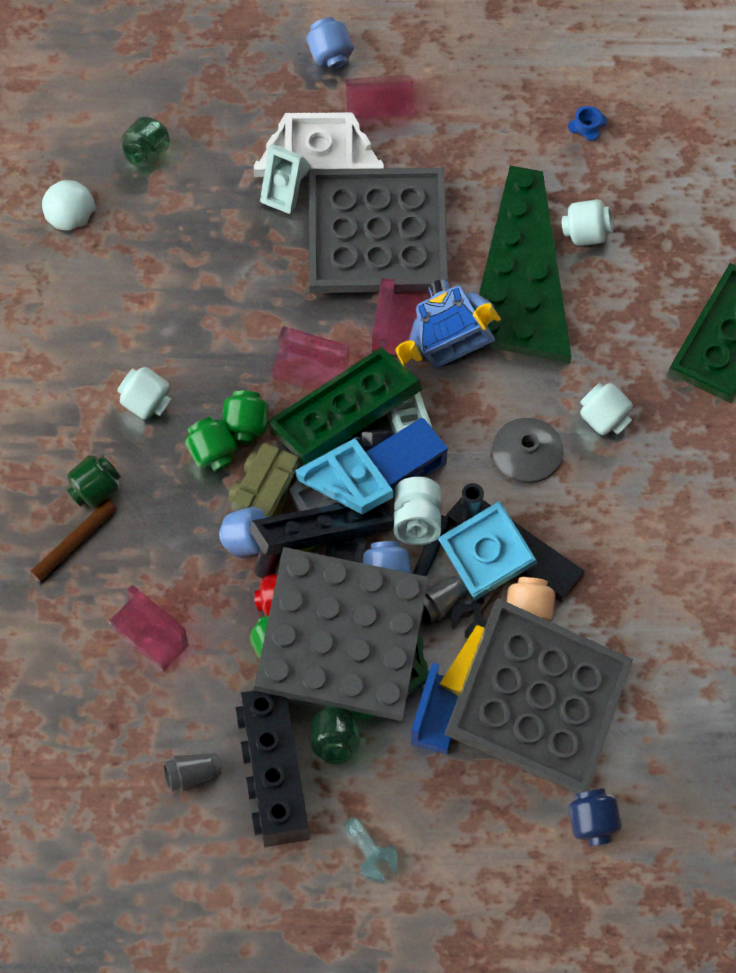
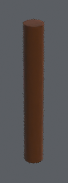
M109 499L104 502L29 572L30 575L40 583L117 510V507Z

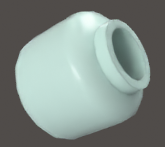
M598 199L572 203L568 208V215L562 216L564 236H571L576 246L605 242L608 234L613 233V217L610 206L605 207L603 202Z
M142 367L138 371L132 368L117 390L121 394L120 404L143 420L150 418L154 413L161 416L172 400L167 396L170 389L169 382L147 367Z
M599 382L580 401L583 405L580 411L581 417L600 435H606L611 430L618 435L632 421L628 414L632 410L633 403L613 383L603 386Z

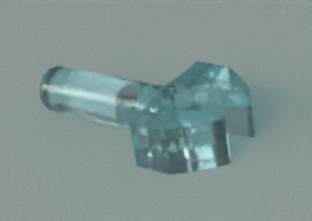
M351 817L344 823L345 829L365 855V862L360 865V871L365 878L375 883H385V878L375 867L376 858L389 864L390 869L396 876L398 872V853L392 844L386 848L377 847L357 818Z

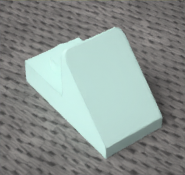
M271 144L268 150L260 202L291 214L296 208L300 181L311 169L308 161L302 155Z

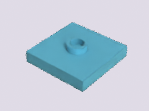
M501 501L438 537L439 542L475 601L538 563Z

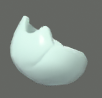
M62 180L50 186L42 200L45 219L59 230H72L76 227L87 225L91 213L96 211V205L91 192L81 183L74 180Z

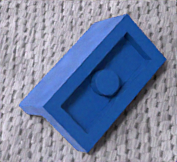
M420 418L373 447L366 454L392 488L394 498L395 487L400 481L410 477H427L446 465L448 448L424 418Z
M432 662L413 722L411 745L447 754L452 738L444 735L458 696L439 686L444 676L439 675L440 664Z

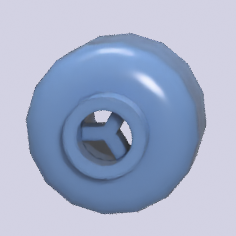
M333 17L323 18L313 23L306 40L314 62L320 66H328L329 69H337L347 63L346 58L354 50L345 23L335 21Z
M248 507L227 514L219 531L220 541L224 548L236 557L258 554L260 547L250 533L252 520L268 517L264 515L263 510L259 507Z
M383 541L372 543L371 549L364 552L362 556L363 564L411 573L409 552L405 548L400 547L399 542Z

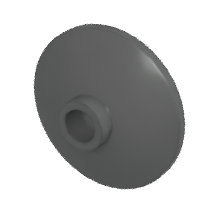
M519 418L508 422L497 432L493 440L492 455L496 466L505 476L518 482L534 483L550 477L558 469L563 457V444L556 430L546 422L534 418ZM532 442L535 445L531 448L524 447L522 443Z

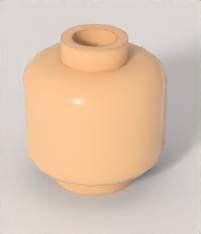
M520 577L518 578V583H514L508 588L506 602L547 621L552 622L555 592L547 586L548 581L539 578Z

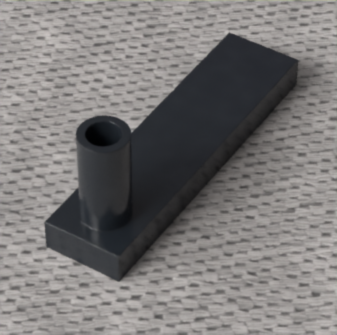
M470 483L463 488L462 497L446 514L451 519L450 524L457 527L491 506L483 500L484 491L480 485ZM513 521L538 562L521 574L524 577L548 581L547 586L554 590L555 598L562 603L582 579L584 570Z
M339 503L252 520L250 533L260 547L254 572L262 579L267 575L275 574L283 547L298 550L391 531L394 526V517L384 503L364 514Z

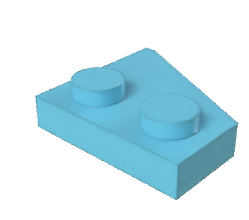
M355 438L296 470V477L299 482L361 514L393 498L392 488Z

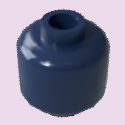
M605 788L575 794L576 800L572 801L568 806L574 836L580 840L588 839L589 847L611 843V835L618 833L622 828L616 797L606 794Z

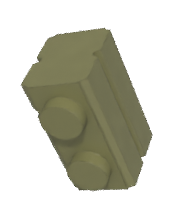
M262 443L257 453L251 452L244 466V472L247 473L242 482L236 481L230 490L228 501L231 502L232 511L248 507H259L263 510L265 516L280 515L289 498V489L297 481L296 470L302 467L301 459L286 451L282 452L279 448Z

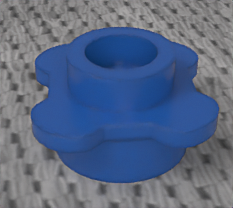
M580 107L577 109L575 119L569 122L568 129L571 133H579L585 136L588 141H595L599 137L598 132L601 127L607 125V118L595 107Z

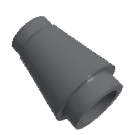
M453 576L426 589L421 616L422 622L425 624L440 622L454 605L467 594L466 585L459 577Z
M212 753L171 756V760L163 762V772L167 787L170 791L178 790L181 793L214 778V776L221 775V764L218 755Z

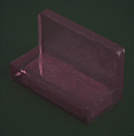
M410 75L345 79L347 112H352L355 118L414 115L413 81Z
M381 278L372 335V352L383 347L394 358H398L395 349L401 343L409 340L414 320L417 319L416 308L422 302V298L395 294L394 279Z
M283 326L278 336L279 353L272 367L271 377L314 391L348 368L350 363L349 345Z
M131 585L127 589L129 601L109 620L110 627L164 672L189 646L186 630L138 588Z

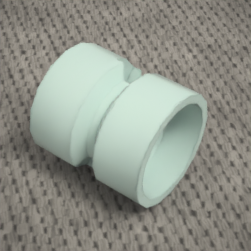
M410 477L400 481L395 487L394 534L396 538L409 545H426L434 542L441 533L440 486L432 479L425 477Z

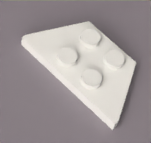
M352 112L285 113L278 124V131L267 142L266 151L260 161L256 160L254 164V177H264L268 150L271 144L302 155L311 165L310 170L384 168V164L381 159H377L372 151L369 139L366 134L360 131L359 123Z

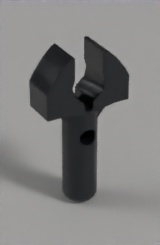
M386 429L361 430L344 442H349L355 438L362 446L375 447L393 436V431Z
M504 584L470 604H463L458 601L452 608V629L454 630L458 626L462 618L470 617L471 615H473V623L466 629L465 638H469L476 625L485 628L487 619L484 618L483 612L503 588Z

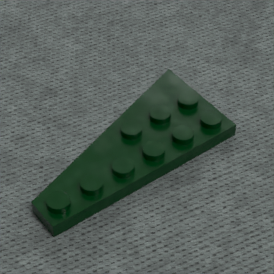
M510 165L479 292L480 296L494 305L495 311L501 320L498 322L494 320L487 325L495 341L483 347L571 363V349L543 171Z

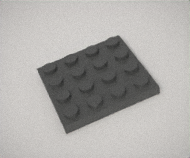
M444 168L309 170L310 293L429 291V285L432 282L441 279L448 281Z
M283 547L253 691L402 721L429 577Z
M498 598L493 604L444 735L576 794L586 792L633 659Z

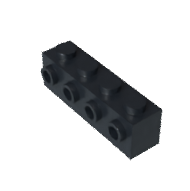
M258 691L241 692L242 706H237L235 709L238 729L246 728L248 741L241 742L244 764H252L253 776L246 777L249 800L257 799L259 812L251 813L255 836L263 835L264 847L310 840L287 697Z

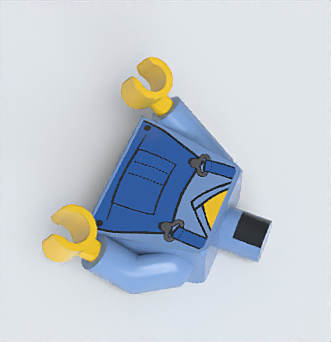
M443 279L436 280L429 285L431 298L419 303L416 308L417 319L414 320L409 340L398 345L395 351L403 366H406L407 362L413 358L416 362L421 361L422 353L435 368H438L495 341L487 325L494 320L498 322L501 318L495 311L494 305L477 293L467 294L461 286L450 288L448 281Z

